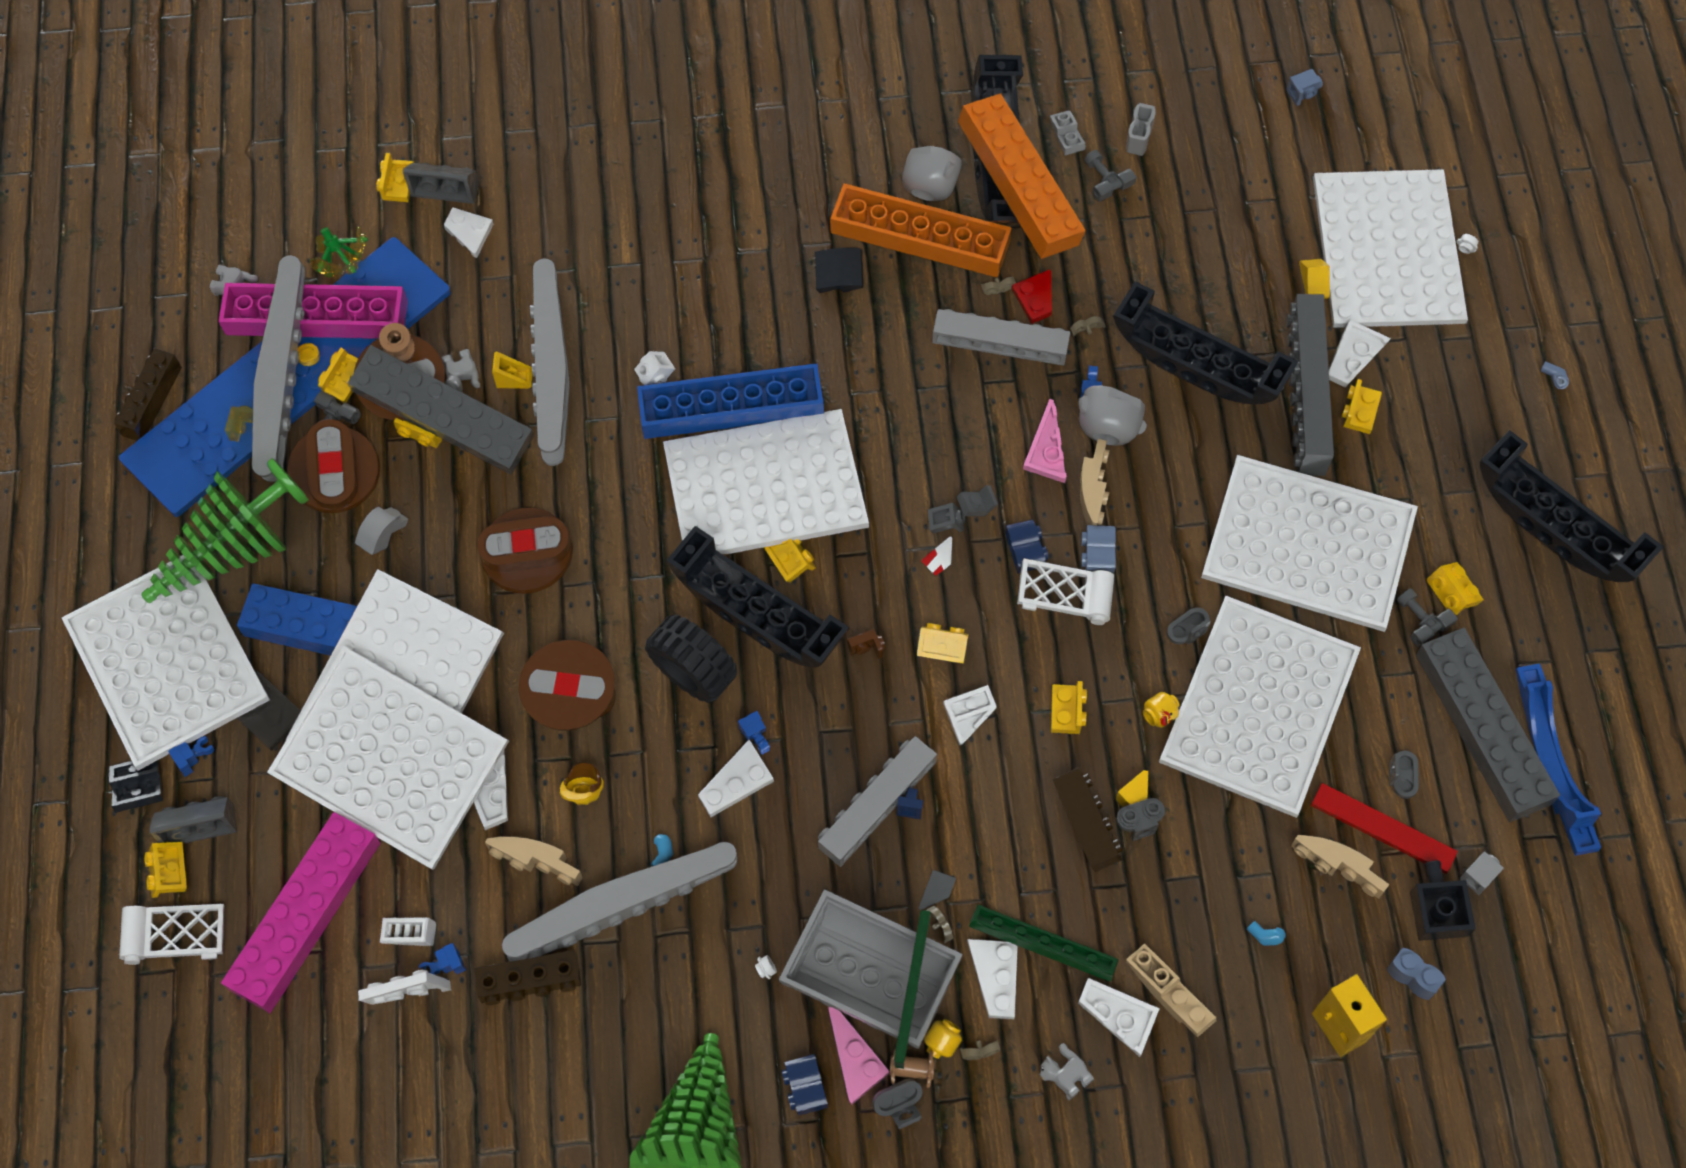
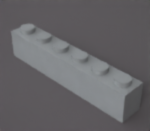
M938 309L932 343L1064 366L1070 331H1065L1061 328H1047L1038 324H1023L1015 320L1005 321L996 317H982L973 313H958L950 309Z
M916 736L911 741L906 740L899 748L900 753L895 758L891 757L883 766L884 770L880 775H874L867 783L868 788L863 793L858 792L851 800L852 805L846 811L844 809L840 811L836 816L833 826L830 829L826 827L818 836L819 849L838 866L841 867L898 804L899 796L905 797L908 788H914L937 762V753Z

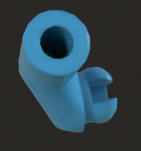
M658 834L654 838V844H656L659 854L651 863L652 867L668 862L673 856L672 842L667 835Z
M1256 921L1247 928L1264 946L1279 945L1286 937V933L1282 928L1264 930Z

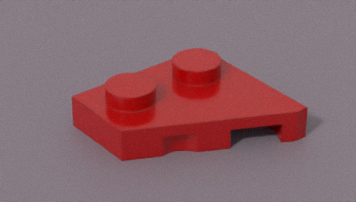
M1050 269L1012 285L1011 290L1031 324L1051 316L1052 283Z

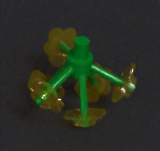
M358 226L357 238L339 239L337 235H332L328 227L323 228L320 231L322 235L315 238V243L318 245L316 249L319 253L323 252V257L311 258L309 260L311 267L325 277L356 273L359 269L357 264L362 261L361 257L364 253V246H367L368 238L366 233H362L361 227ZM343 243H351V244H350V246L348 247V246H346V245L343 244ZM334 252H337L347 265L343 269L342 266L332 263Z

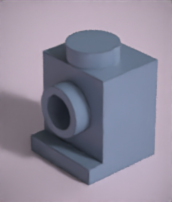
M1313 69L1290 77L1286 91L1295 105L1298 106L1301 104V100L1314 97L1318 89L1322 88L1323 83L1320 76L1316 75Z

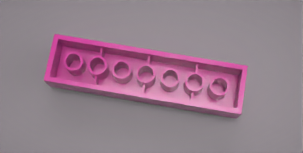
M225 283L219 316V324L226 335L264 336L275 284ZM304 284L302 300L304 319L300 321L302 337L379 339L381 329L386 325L399 323L405 326L408 299L403 286Z
M333 812L221 984L232 993L270 1014L381 844L377 836Z

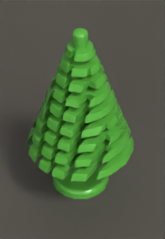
M273 458L268 460L267 467L277 480L250 504L217 471L214 475L215 482L240 512L235 510L228 500L209 484L205 490L206 493L230 521L227 522L204 497H201L198 505L218 531L201 514L193 510L190 518L207 540L186 522L182 530L196 549L194 550L181 536L177 535L174 543L185 556V559L182 560L172 548L169 549L166 556L175 567L171 569L169 565L161 561L158 568L164 577L161 579L154 573L150 579L153 585L141 593L142 598L147 603H152L160 594L164 597L173 595L169 589L171 584L180 592L186 590L185 583L180 579L182 576L193 586L201 583L199 577L191 569L194 566L207 580L216 578L213 571L203 560L204 558L222 575L230 572L224 561L214 551L215 549L234 568L244 567V564L226 540L251 564L259 561L246 542L236 533L237 531L264 558L273 556L259 535L248 525L249 522L278 552L287 550L279 537L259 514L286 492H289L300 504L308 502V497Z
M705 1034L703 1045L697 1047L693 1053V1058L685 1066V1072L680 1074L677 1080L678 1086L676 1083L673 1085L670 1094L662 1103V1108L657 1111L656 1117L650 1124L652 1128H648L645 1131L646 1139L644 1140L642 1135L637 1146L630 1154V1168H742L733 1113L730 1106V1096L727 1091L728 1085L725 1078V1069L722 1064V1052L717 1048L719 1037L716 1034Z

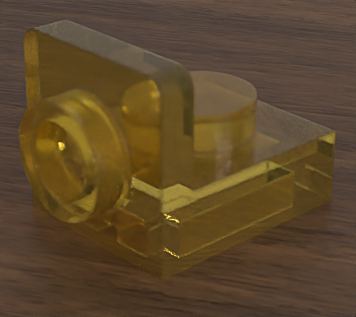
M231 406L225 427V432L230 441L239 442L241 434L245 432V422L253 423L252 408L248 406Z

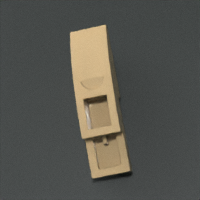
M1101 439L1097 441L1094 458L1084 457L1080 477V501L1087 525L1102 526L1105 512L1100 510L1102 505H1107L1109 492L1105 491L1107 483L1102 482L1105 470L1101 469L1102 463L1107 464L1110 450L1105 449L1107 441Z
M1298 835L1291 845L1297 855L1304 859L1308 858L1320 872L1328 873L1332 876L1338 869L1344 878L1352 882L1355 881L1362 886V890L1369 896H1375L1379 899L1389 886L1387 882L1369 870L1374 861L1343 844L1324 838Z
M520 837L487 838L485 842L490 855L499 860L502 857L509 860V864L519 871L526 869L531 872L535 864H537V869L546 874L552 872L558 875L557 879L566 885L573 883L578 886L583 878L580 870L564 863L567 859L564 851L552 845Z
M1143 944L1126 959L1131 969L1163 1007L1197 1037L1216 1022V1017L1180 982V978L1146 944Z

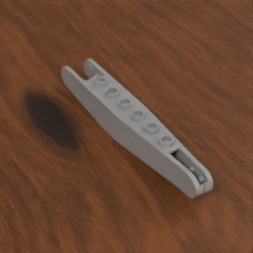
M292 255L283 257L278 265L276 284L254 380L252 468L256 474L268 482H276L277 480L267 467L268 460L273 458L284 469L288 431L291 428L290 412L294 404L296 365L299 362L298 343L301 342L302 338L300 321L304 319L302 300L305 267L297 257Z
M540 259L533 266L534 305H530L531 319L534 318V324H531V336L535 340V344H531L532 357H535V363H532L533 377H536V383L532 384L533 395L536 396V403H533L534 416H537L538 445L541 449L542 459L545 464L555 466L560 464L565 456L570 381L556 269L551 260Z
M721 842L709 848L588 889L507 935L502 943L503 951L509 961L544 956L563 947H570L579 940L595 936L601 930L617 926L632 916L642 915L647 909L655 905H664L674 896H684L690 893L693 887L730 871L737 864L736 849L728 842Z

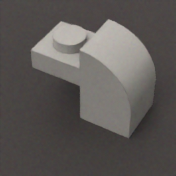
M378 506L362 522L355 544L371 555H374L387 548L391 533L405 527L408 518L392 507L383 510Z

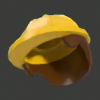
M590 763L574 765L560 786V796L577 805H588L596 801L604 786V781L596 766Z

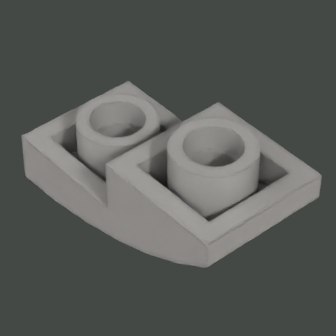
M1071 111L1051 115L1050 121L1064 154L1069 155L1085 150V142L1078 132V123Z

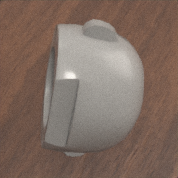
M926 146L913 148L907 156L903 169V186L908 193L919 199L943 201L952 194L961 171L962 160L954 153L940 147Z
M1107 386L1089 387L1085 390L1084 395L1079 398V423L1081 429L1086 436L1096 442L1098 439L1107 441L1106 445H1124L1133 440L1137 435L1142 434L1146 429L1147 424L1143 420L1145 404L1138 398Z

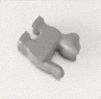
M218 265L216 274L220 275V281L212 280L209 288L215 296L223 295L225 283H244V280L254 283L258 281V277L241 271L236 267L228 268Z
M469 349L459 351L461 360L454 362L451 355L441 357L442 363L446 368L447 380L445 384L462 393V380L471 379V384L476 389L481 386L477 367L472 360Z
M1063 1043L1059 1046V1050L1068 1059V1062L1060 1069L1059 1065L1047 1056L1041 1065L1040 1077L1044 1081H1054L1065 1092L1067 1100L1070 1101L1080 1091L1075 1082L1080 1081L1085 1088L1094 1078L1088 1072L1085 1063Z

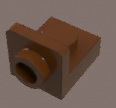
M874 629L848 638V650L851 655L856 653L858 655L865 654L873 647L878 659L883 657V649L886 648L882 636H877Z

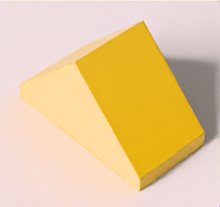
M1322 259L1300 261L1299 266L1305 294H1324V299H1329L1330 266Z
M494 353L492 374L497 388H531L532 367L502 353Z
M1143 770L1118 791L1116 800L1122 807L1147 799L1148 771Z

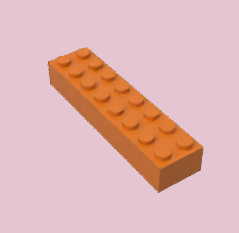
M1000 93L963 105L958 123L1040 258L1043 259L1079 246L1085 234V228L1002 94Z
M845 183L842 186L830 218L832 234L997 278L1010 244L1012 229L1004 225Z

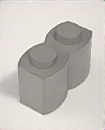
M1139 103L1135 107L1127 137V153L1142 156L1146 152L1156 111L1154 106Z

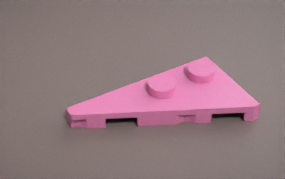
M1049 399L1023 469L1065 483L1067 475L1063 462L1064 456L1057 423V410L1054 400Z
M828 1006L848 1100L852 1105L890 1074V1071L839 1010Z

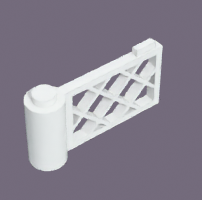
M1023 559L1017 604L1022 605L1021 609L1036 611V608L1078 615L1087 617L1094 625H1104L1105 622L1110 620L1114 574L1103 570L1091 572ZM1027 567L1036 568L1041 575L1032 580L1027 573ZM1058 572L1064 580L1055 584L1049 577V574ZM1075 576L1085 578V585L1080 589L1071 580ZM1043 578L1051 586L1044 593L1035 584ZM1066 582L1074 591L1068 597H1065L1059 589ZM1029 587H1032L1038 595L1034 600L1024 598V592ZM1055 591L1062 601L1058 604L1050 603L1046 596ZM1077 595L1083 602L1082 609L1074 608L1069 600Z
M224 904L123 907L119 958L129 965L139 964L140 960L145 958L201 955L202 960L217 959L218 954H223ZM208 911H218V919L211 926L201 919ZM190 912L195 918L184 928L176 919L182 913ZM153 914H165L169 920L158 929L153 924ZM199 921L207 930L196 939L188 931ZM174 922L182 931L170 940L162 932ZM212 933L217 937V948H205L200 942ZM185 934L194 941L187 949H179L175 945ZM159 935L168 942L162 950L151 951L152 942Z

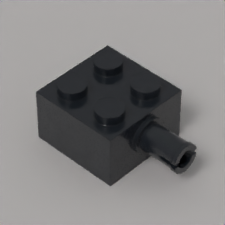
M1441 861L1426 862L1425 867L1429 883L1416 884L1410 891L1418 940L1469 937L1476 927L1467 881L1444 882Z

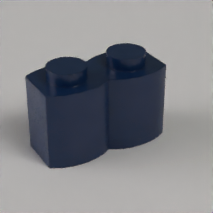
M1034 520L1006 525L1005 534L1017 574L1021 573L1023 559L1040 562L1048 560L1046 546L1042 547L1039 540L1042 539L1040 526H1036ZM1027 567V571L1036 569L1033 567Z
M815 1055L785 1062L786 1069L781 1071L785 1085L790 1084L792 1094L788 1095L791 1110L796 1109L798 1116L828 1108Z

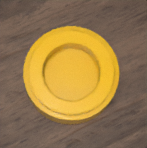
M305 343L298 347L300 364L312 366L319 361L320 353L316 345Z

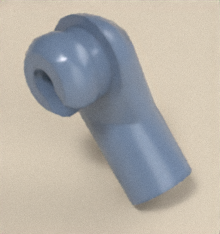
M1544 362L1541 372L1551 376L1556 388L1565 389L1569 384L1566 371L1549 362Z

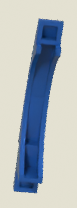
M1540 663L1516 668V675L1535 752L1561 795L1553 804L1555 814H1560L1575 856L1598 852L1601 849V845L1593 824L1601 815L1599 807L1590 803L1580 792L1565 763L1555 727L1552 698L1553 686L1551 681H1546Z

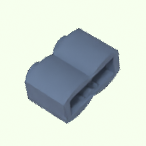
M1087 525L1086 532H1082L1081 546H1085L1086 553L1081 554V567H1085L1086 571L1103 570L1114 574L1115 526Z
M1402 948L1387 967L1388 973L1396 981L1408 984L1415 995L1425 1000H1430L1445 981L1441 971L1432 965L1425 964L1418 954L1407 948Z

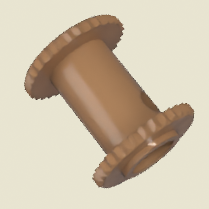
M391 323L381 329L379 342L385 353L406 362L411 359L415 352V344L410 337L411 334L407 327L399 323Z
M895 1047L890 1062L889 1076H891V1084H895V1076L927 1079V1087H931L935 1064L933 1051H930L929 1059L906 1057L904 1069L893 1066Z

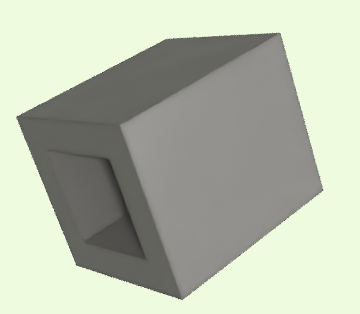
M1484 851L1460 879L1466 880L1467 886L1480 895L1504 868L1495 856L1488 855Z

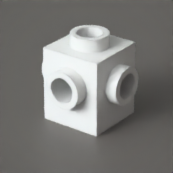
M649 351L641 358L640 363L634 370L642 384L651 385L666 383L667 378L675 370V367L665 352Z

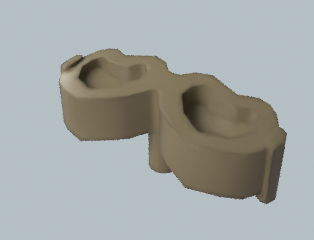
M1013 276L1007 277L1001 282L999 278H995V282L981 284L984 294L991 295L1011 290L1012 285L1016 282Z
M1093 316L1087 320L1077 321L1070 327V330L1074 337L1081 331L1087 330L1088 334H1092V328H1105L1106 326L1102 318Z
M936 906L925 910L931 911V916L938 922L931 926L932 929L936 930L941 927L945 937L944 944L954 939L950 925L942 912Z
M998 1040L983 1048L981 1041H976L977 1048H960L962 1059L965 1060L986 1058L1001 1050Z

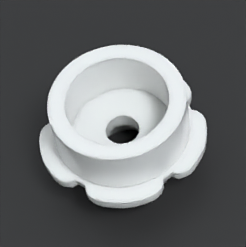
M1463 234L1461 239L1457 240L1458 249L1465 254L1476 252L1479 242L1474 236Z
M768 955L763 958H757L759 962L755 965L757 972L762 978L766 976L768 979H771L772 975L777 973L773 961Z

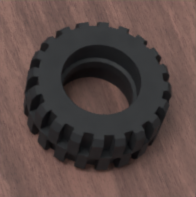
M680 615L666 617L646 640L645 651L655 666L674 684L678 685L680 689L702 702L710 703L716 701L737 676V665L733 662V658L728 655L725 648L704 629L699 628L697 624L690 622L685 617L681 618Z

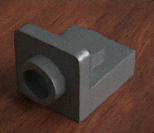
M986 485L979 492H961L956 496L964 516H986L998 505L990 485Z
M954 503L928 509L929 530L932 533L952 528L959 532L964 531L963 523H965L966 518L962 509Z

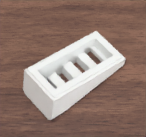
M383 918L380 943L433 946L436 922L430 918ZM392 925H396L394 937H391ZM405 925L404 937H401L402 927ZM413 926H415L414 937H412Z

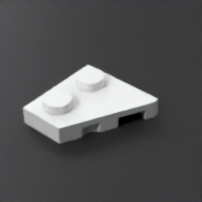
M452 208L444 223L445 230L452 236H455L457 241L462 246H465L471 252V255L476 258L494 225L492 219L457 208Z
M988 685L943 701L959 746L963 745L997 708Z

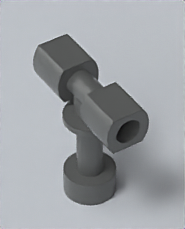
M1093 150L1085 157L1084 162L1089 168H1096L1103 177L1101 183L1093 187L1092 193L1098 202L1111 197L1113 191L1118 188L1124 190L1135 184L1137 177L1131 169H1127L1119 174H1116L1115 171L1109 172L1102 163L1103 156L1098 150Z
M323 391L319 392L314 400L317 407L324 410L326 417L323 420L333 419L340 421V419H343L354 425L361 416L358 408L346 402L341 405L335 397Z
M1410 588L1399 596L1397 601L1403 608L1409 606L1421 620L1419 623L1420 628L1410 636L1414 645L1420 648L1422 644L1432 640L1436 632H1444L1453 626L1458 618L1450 609H1447L1437 617L1434 613L1428 615L1415 600L1418 595Z

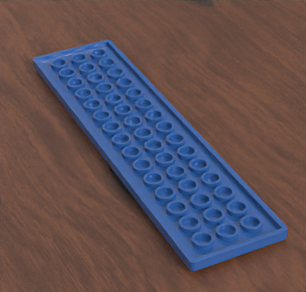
M395 237L390 238L355 266L356 273L349 271L333 284L403 286L408 299L405 327L407 329L451 294L449 286ZM301 338L298 347L305 343L316 345L320 353V359L312 366H304L299 362L296 365V385L293 388L294 404L290 412L291 425L316 405L314 400L318 393L322 391L318 386V379L321 373L327 371L330 366L332 355L338 352L340 348H343L347 353L359 358L364 349L377 340L376 338ZM262 342L120 454L119 460L174 517H179L199 501L201 497L207 494L205 490L209 484L213 487L218 485L214 480V475L217 471L227 478L252 457L254 380Z

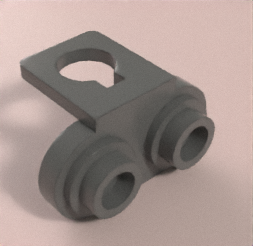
M1202 608L1190 609L1169 625L1167 630L1168 639L1178 645L1184 643L1191 644L1207 632L1211 622L1209 614Z
M1410 751L1395 753L1389 762V786H1393L1395 794L1404 799L1412 798L1419 788L1418 759Z
M1149 798L1121 808L1117 814V824L1122 830L1133 831L1131 839L1135 841L1156 833L1159 825L1158 822L1162 820L1165 808L1158 799Z
M908 1078L879 1091L873 1098V1108L881 1116L890 1115L897 1127L902 1129L922 1119L920 1112L914 1105L922 1096V1088L915 1079ZM905 1112L913 1114L906 1120H900Z

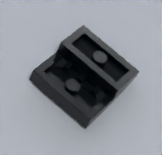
M833 248L815 252L816 290L819 294L836 289H841L845 293L864 288L861 248Z
M160 760L140 770L135 768L132 761L109 766L112 808L115 813L163 801Z

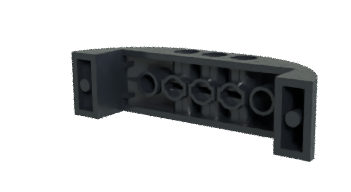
M979 55L975 67L971 103L1001 93L1020 123L1017 85L1023 77L1022 56ZM973 148L976 187L983 215L992 223L1018 222Z
M1136 281L1133 283L1114 313L1113 319L1128 343L1147 360L1209 393L1230 401L1244 404H1264L1278 398L1297 366V360L1277 351L1273 360L1269 363L1153 306L1152 302L1155 291Z
M1509 430L1480 461V470L1484 482L1496 502L1516 523L1571 565L1604 580L1613 582L1634 581L1664 546L1646 532L1635 543L1524 460L1521 456L1528 443Z
M697 526L692 528L666 560L672 572L683 585L709 609L764 647L793 663L811 668L820 667L849 630L847 625L830 614L825 621L821 620L718 552L715 548L714 538Z

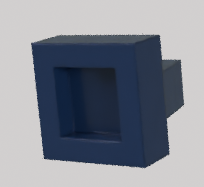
M908 788L906 797L899 796L897 816L921 820L923 800L917 799L918 789Z

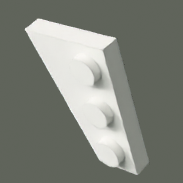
M1350 320L1346 325L1330 364L1329 380L1346 387L1391 338Z
M748 740L698 794V797L709 816L713 817L774 782V779L751 741Z
M505 749L474 800L485 830L508 821Z
M967 939L988 1017L1014 1019L1017 945L1003 941Z
M427 970L414 971L413 975L409 977L397 976L384 984L379 982L369 984L368 988L358 991L359 1001L373 1005L401 1000L404 998V994L428 995V989L438 988L445 992L451 990L450 980L428 973Z
M1088 978L1078 1004L1140 1057L1159 1008Z

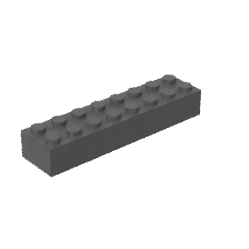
M1296 294L1294 303H1290V314L1286 315V327L1290 328V333L1287 335V347H1291V353L1288 356L1298 361L1297 366L1289 377V386H1293V393L1290 395V406H1294V413L1291 415V425L1295 426L1292 445L1296 447L1293 465L1297 467V472L1310 476H1325L1333 459L1334 449L1324 294Z
M372 345L369 346L347 383L352 392L510 475L514 472L534 437L531 428Z
M1465 627L1422 644L1416 657L1508 822H1513L1553 805L1561 795Z

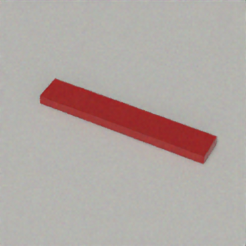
M1324 783L1320 785L1310 805L1423 863L1441 861V869L1444 874L1449 872L1458 852Z

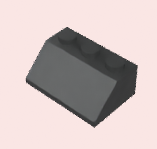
M411 163L403 169L411 197L470 204L475 202L479 186L476 170L454 168L447 165H430L428 163Z
M219 796L212 798L208 802H190L185 807L164 808L162 812L154 813L149 828L150 834L159 843L183 842L185 844L236 833L234 805L228 797Z

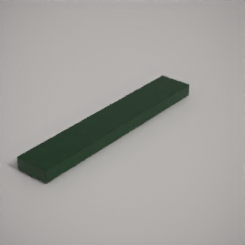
M977 905L969 927L1109 982L1113 978L1119 961L1115 957L981 905Z
M920 911L893 1066L895 1068L904 1069L931 911Z

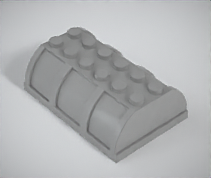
M824 889L779 978V982L898 1039L916 932ZM929 938L926 939L908 1044L916 1049H919L963 955Z

